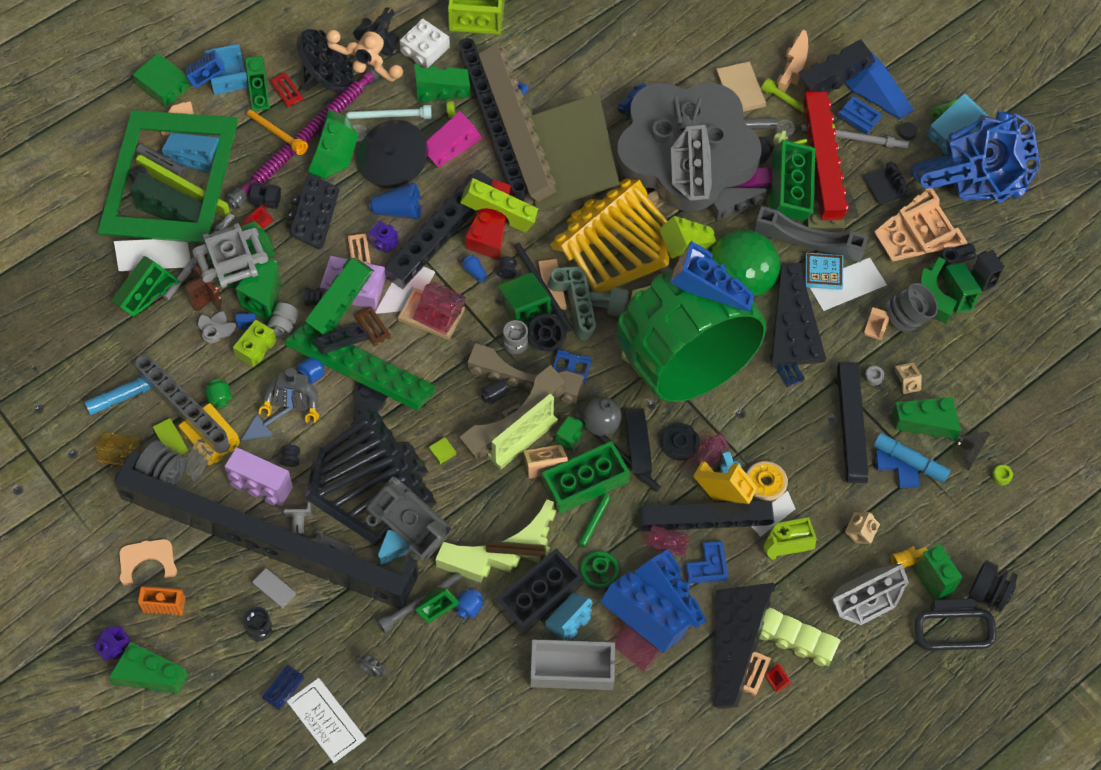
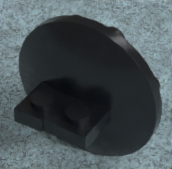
M304 30L298 36L296 42L297 51L302 61L301 89L307 92L319 82L327 89L335 92L347 90L354 80L352 62L348 60L345 54L328 47L326 33L323 30Z

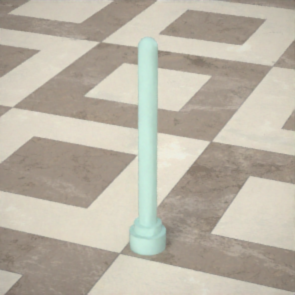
M423 105L420 109L346 113L348 119L420 116L424 119L432 118L431 105Z

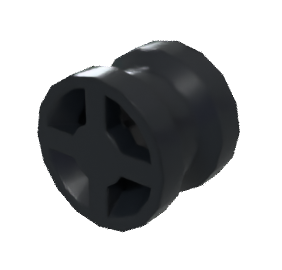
M142 165L137 166L135 171L128 173L130 179L138 188L145 181L151 180L150 174Z
M509 256L501 257L499 259L498 275L507 279L515 277L517 260Z
M310 287L305 288V306H310L311 304L316 306L322 297L320 288L315 290L310 289Z
M295 445L282 446L280 464L285 467L298 466L300 448Z

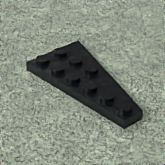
M800 263L782 264L779 274V293L777 296L771 367L824 363L826 356Z
M774 583L716 590L715 707L717 709L735 708L739 705L745 686L747 670H750L752 654L756 651L764 625V616L766 610H769L771 603L769 600L776 587Z

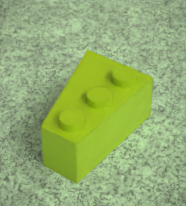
M673 216L659 229L671 259L681 256L691 241L706 250L717 242L714 231L710 226Z

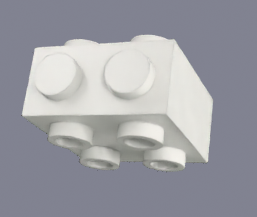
M424 19L418 22L400 39L401 52L425 68H429L450 48L449 36Z

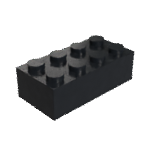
M556 548L495 598V606L523 636L572 593L583 586V576Z

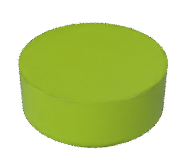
M447 101L448 117L452 119L456 115L454 101Z
M1006 465L996 466L992 473L994 482L999 485H1007L1013 477L1011 468Z

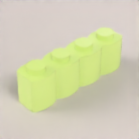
M772 608L766 610L763 620L764 625L760 635L761 640H772L779 648L792 649L797 656L802 658L809 657L819 666L830 665L840 642L838 638L821 632L810 625L803 624L792 617L783 615Z

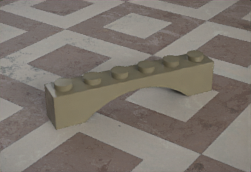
M475 343L468 360V371L476 376H486L493 381L503 378L508 385L522 387L531 392L537 375L513 368L505 363L493 348ZM569 371L558 373L566 382L567 388H565V392L561 396H555L554 398L561 399L565 403L577 404L584 384V376Z
M550 365L535 377L534 386L529 397L515 413L495 423L474 425L460 436L461 442L475 459L484 457L489 453L492 441L545 397L549 394L553 397L561 396L565 392V388H567L566 382Z

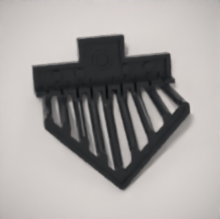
M362 412L351 423L352 427L324 447H319L315 451L305 498L373 544H378L386 536L387 531L392 530V528L385 524L377 533L371 529L373 526H369L367 522L361 523L355 517L367 509L366 506L379 491L350 512L346 513L339 507L376 485L387 483L392 477L399 479L430 508H433L437 502L433 497V493L423 482L422 477L428 473V470L423 460L416 454L413 445L409 442H397L393 437L392 431L387 428L382 416L377 412ZM354 434H357V435H358V436H356L355 438H353L352 440H350L349 442H347L346 444H344L343 446H341L340 448H338L337 450H335L334 452H332L331 454H329L328 456L325 457V455H326L328 452H330V451L333 450L335 447H337L338 445H340L341 443H343L345 440H347L348 438H350L352 435H354ZM358 444H363V445H361L360 447H358V448L354 449L353 451L347 453L346 455L342 456L343 454H345L346 452H348L349 450H351L352 448H354V447L357 446ZM367 453V455H365V456H363V457H361V458L355 460L354 462H352V463H350V464H348V465H346V466H344V467H342V468H340V469L334 471L335 469H337V468L341 467L342 465L348 463L349 461H351V460H353L354 458L360 456L361 454ZM367 463H373V464H371V465H369V466H367V467H364V468H362V469H360V470H358V471H356V472H354V473H352V474H350V475H348V476H345V477H343V478H341V479H339V480H337V481H335V482H333V483H331V484L325 486L326 484H328V483H330V482H332V481H334V480H336V479H338V478H340V477H342V476L348 474L349 472H351V471H353V470H355V469H357V468H359V467H361V466H363V465H365V464H367ZM370 473H381L337 498L335 501H328L323 497Z

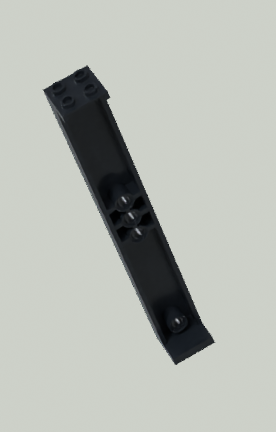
M134 449L130 455L126 456L122 470L117 472L114 478V484L121 499L398 609L405 606L419 577L418 563L415 559L409 558L402 575L135 471L140 453Z

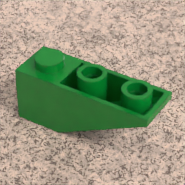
M263 56L245 58L252 110H269L270 104Z

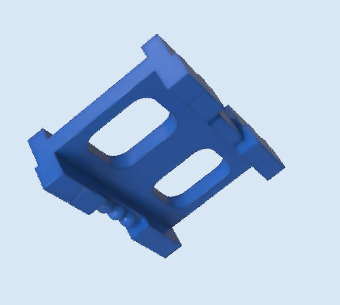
M558 349L553 368L557 373L569 371L584 376L585 384L592 363V357L583 355L579 357V355L576 356V354H569L567 351ZM562 358L569 361L566 369L556 367L558 359ZM577 363L587 365L584 374L575 372Z

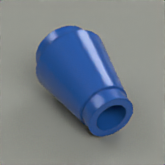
M472 254L463 260V269L478 280L479 283L488 277L478 257Z

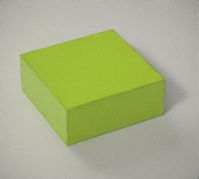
M446 437L429 447V451L439 464L456 455L455 449Z

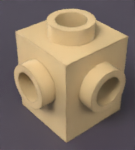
M854 512L845 533L855 543L871 544L880 524L869 512Z

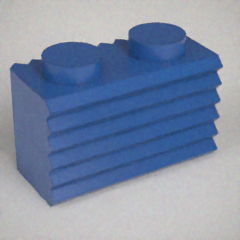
M213 50L207 56L204 55V58L201 57L192 65L189 64V67L186 66L187 78L194 88L201 86L226 71L224 62L216 50Z

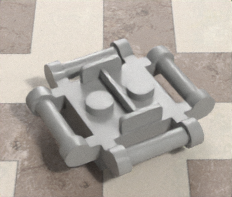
M239 223L212 234H203L206 244L193 249L194 257L197 258L202 271V280L210 282L215 277H218L222 288L227 287V284L250 276H258L255 264H263L268 261V256L263 251L258 238V230L251 228L242 231ZM247 239L252 241L256 254L251 255L246 243ZM206 253L210 254L215 268L209 270L204 257ZM247 266H249V268H250V269H247V270H244V271H241V272H238V273H235V274H232V275H229V276L224 277V274H227V273H230V272H233V271H236V270L245 268V267H247Z

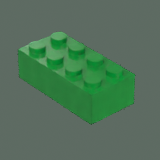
M782 140L773 149L771 209L780 211L790 219L804 222L814 213L815 148Z
M610 441L542 472L541 483L560 515L629 483L630 472L615 445Z

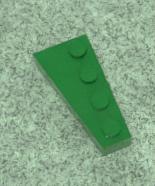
M357 257L348 259L344 263L343 271L340 275H336L331 287L325 291L319 303L305 320V322L322 334L333 332L374 272L372 268Z

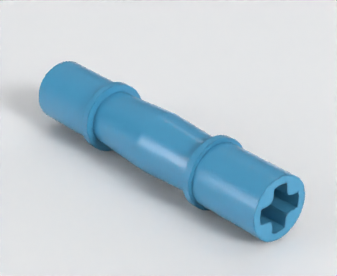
M137 377V380L121 385L107 393L102 392V394L84 402L90 415H93L141 392L144 394L152 388L141 377Z
M880 433L874 444V447L891 455V457L895 456L909 466L924 472V475H928L943 484L951 471L933 459L929 460L920 453L901 445L900 441H896L883 433Z

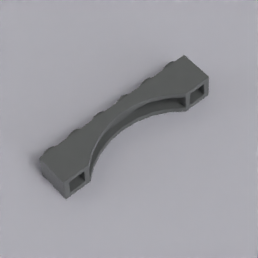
M761 206L754 230L762 235L833 255H843V258L857 262L862 260L869 237L853 231L828 232L812 229L791 220L778 210Z

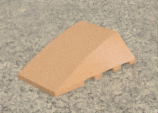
M933 188L926 189L921 195L916 196L908 206H904L896 216H892L874 231L892 262L943 250L947 247L967 244L959 228H953L940 208L939 197Z

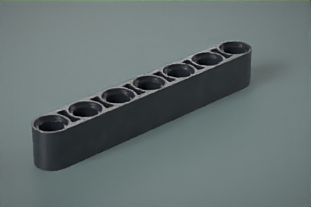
M838 362L837 376L846 482L867 483L868 464L858 362Z
M750 501L749 504L725 502L644 506L637 509L638 529L646 532L768 526L775 522L771 501Z

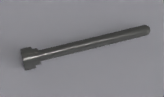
M455 573L435 587L448 588L461 580L462 575ZM432 589L392 615H383L378 618L376 622L382 632L390 631L392 626H394V622L413 611Z

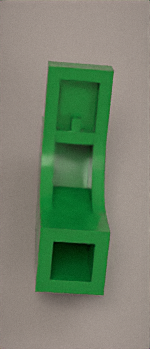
M939 257L936 263H931L929 269L924 268L919 284L927 287L937 301L938 311L934 318L947 324L958 301L943 294L937 286V278L946 261Z

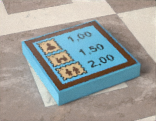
M806 253V288L842 290L843 255Z

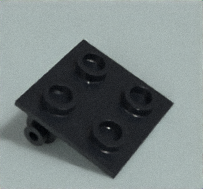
M892 161L886 164L887 167L885 169L864 176L880 205L912 194L896 163Z

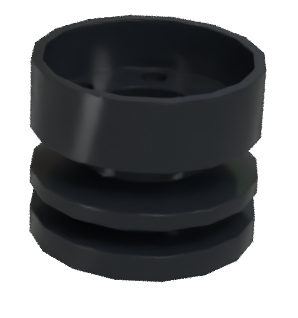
M985 560L971 587L968 598L975 599L976 602L981 603L985 597H988V608H991L994 602L997 601L995 611L1000 613L1009 603L1015 591L1018 574L1012 573L1009 580H1007L1006 577L1009 570L1005 569L998 576L996 575L998 565Z

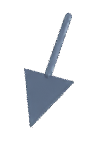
M287 407L265 423L256 415L241 441L273 436L267 425L293 408Z

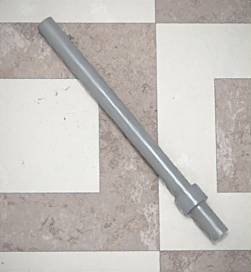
M802 124L801 131L807 132L806 124ZM836 130V137L882 144L889 148L894 146L907 149L909 144L907 141L896 140L895 137L888 136L884 138Z
M228 213L222 222H218L214 227L213 233L227 229L234 216ZM193 257L177 277L181 282L168 288L163 295L166 300L173 296L192 272L193 267L198 264L197 258Z

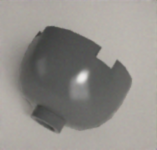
M598 397L586 405L582 420L585 422L584 426L588 431L598 436H604V434L608 433L610 435L614 434L618 430L622 415L615 401L607 397Z

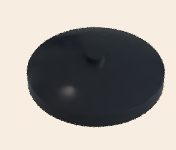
M391 120L381 123L366 134L359 146L357 154L359 169L364 177L375 186L381 188L403 186L415 179L423 170L428 158V144L419 128L410 122Z

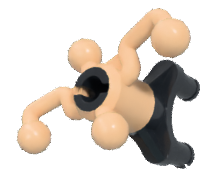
M386 7L373 23L369 18H364L361 24L353 31V36L359 42H351L347 48L336 44L340 41V34L337 30H330L327 33V45L330 49L345 55L353 54L357 58L352 65L356 73H363L366 70V64H371L378 74L390 82L399 79L403 75V69L399 65H393L389 72L381 67L383 60L378 55L380 52L386 56L392 55L395 45L399 41L397 34L391 33L388 35L390 20L394 16L393 9L388 13L390 8Z

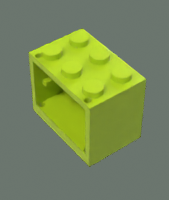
M449 0V31L501 35L505 0Z

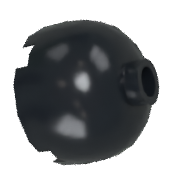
M551 313L535 317L528 328L530 342L540 351L549 352L557 349L563 344L567 335L564 321L559 316Z

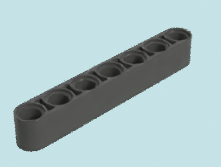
M142 355L136 359L135 365L140 377L215 452H226L229 449L230 443L225 430L150 356Z

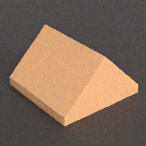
M561 444L523 450L529 479L542 477V472L568 461Z

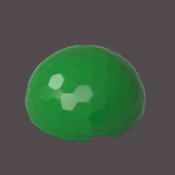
M742 229L728 232L721 236L709 251L713 255L712 259L716 260L720 265L727 266L754 296L759 297L768 292L775 285L779 277L781 263L778 251L767 237L756 231Z

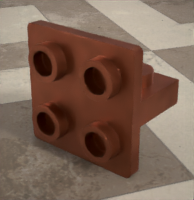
M198 266L193 267L197 280L192 281L185 287L192 308L196 311L212 302L218 311L222 310V299L218 294L220 291L214 282L212 284L204 282L201 277L202 271Z

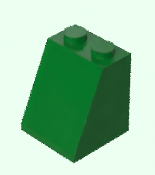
M268 258V261L263 264L256 263L255 267L258 276L244 278L236 287L240 307L252 314L255 313L257 317L268 323L273 316L272 313L278 302L282 283L278 264L272 258Z
M533 273L522 274L516 279L507 280L498 285V296L511 321L519 320L526 326H529L535 317L551 313V298Z

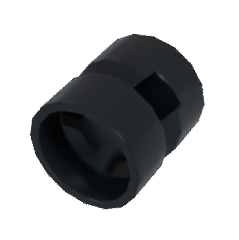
M254 182L250 192V204L259 207L265 205L266 208L277 209L281 199V187L271 184L267 187L265 183Z
M253 607L245 612L243 624L248 637L256 642L268 639L273 631L268 612L261 607Z

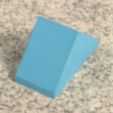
M387 531L378 554L380 565L405 555L409 550L410 545L394 531Z

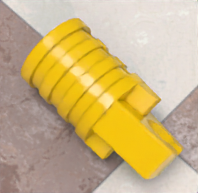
M912 546L896 554H891L892 565L902 564L903 568L916 565L922 553L927 550V547L916 550Z

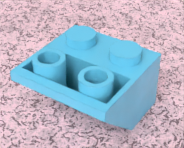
M572 593L546 620V629L560 641L572 640L578 633L577 629L581 625L585 626L590 621L592 600Z

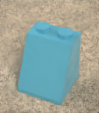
M964 94L930 126L927 136L944 154L948 155L946 139L949 138L950 133H955L965 126L968 127L978 121L980 115H989Z

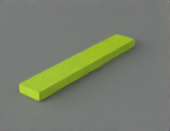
M142 155L136 158L137 165L144 166L150 176L194 201L203 204L205 190ZM218 199L215 212L225 217L230 213L228 203Z

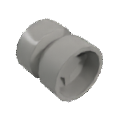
M277 303L272 313L273 316L270 318L267 326L274 330L275 336L288 338L293 330L292 324H295L299 311L290 304Z
M519 320L510 321L504 327L503 345L507 352L520 354L528 346V328Z

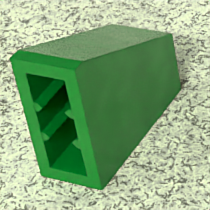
M964 263L949 264L946 266L942 276L950 298L958 301L954 309L955 313L974 310L982 292L981 288Z

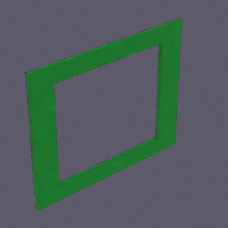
M132 110L99 225L98 235L206 244L203 234H210L239 118ZM141 130L220 135L198 223L117 216Z

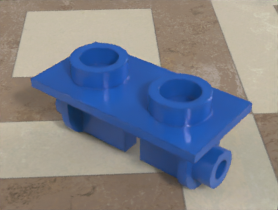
M645 83L634 86L633 90L627 95L628 98H625L618 104V111L620 113L625 112L628 119H630L632 100L642 88L646 87Z

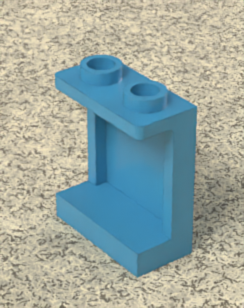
M239 44L205 51V56H207V54L216 50L225 65L226 71L211 79L214 95L249 88Z

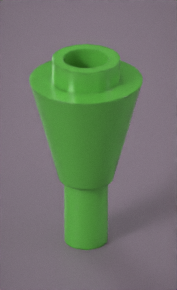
M953 99L949 103L933 107L931 109L933 120L936 121L957 100Z

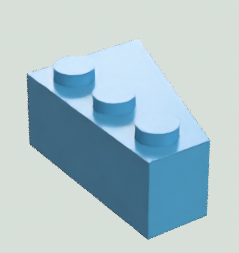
M170 133L162 148L164 156L173 158L180 165L210 174L219 139L218 137Z

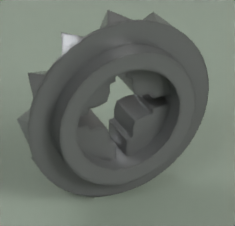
M365 654L358 655L355 659L357 666L366 674L373 677H384L386 669L376 659Z

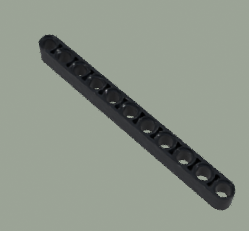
M464 38L459 43L460 58L464 69H468L469 83L505 183L511 185V196L524 201L527 196V186L480 60L478 50L471 38Z

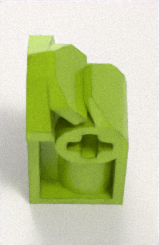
M810 518L777 523L768 535L763 547L764 552L774 560L776 556L814 550L817 538Z

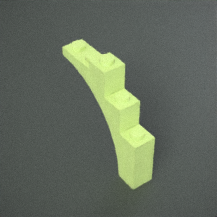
M546 500L540 513L527 527L518 534L501 541L545 545V556L487 553L486 545L470 547L443 542L436 557V567L452 573H460L463 577L481 583L483 577L487 578L491 567L511 573L513 567L517 568L520 557L539 563L548 555L550 547L547 546L548 539L546 537L549 532L548 523L554 520L556 514L554 502Z

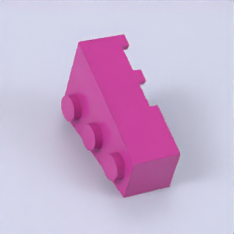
M459 111L427 140L428 157L439 168L483 138L475 126Z

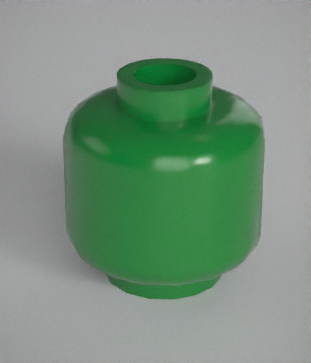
M222 379L208 382L207 387L204 389L208 404L216 406L217 409L227 407V403L232 399L229 384L222 381Z

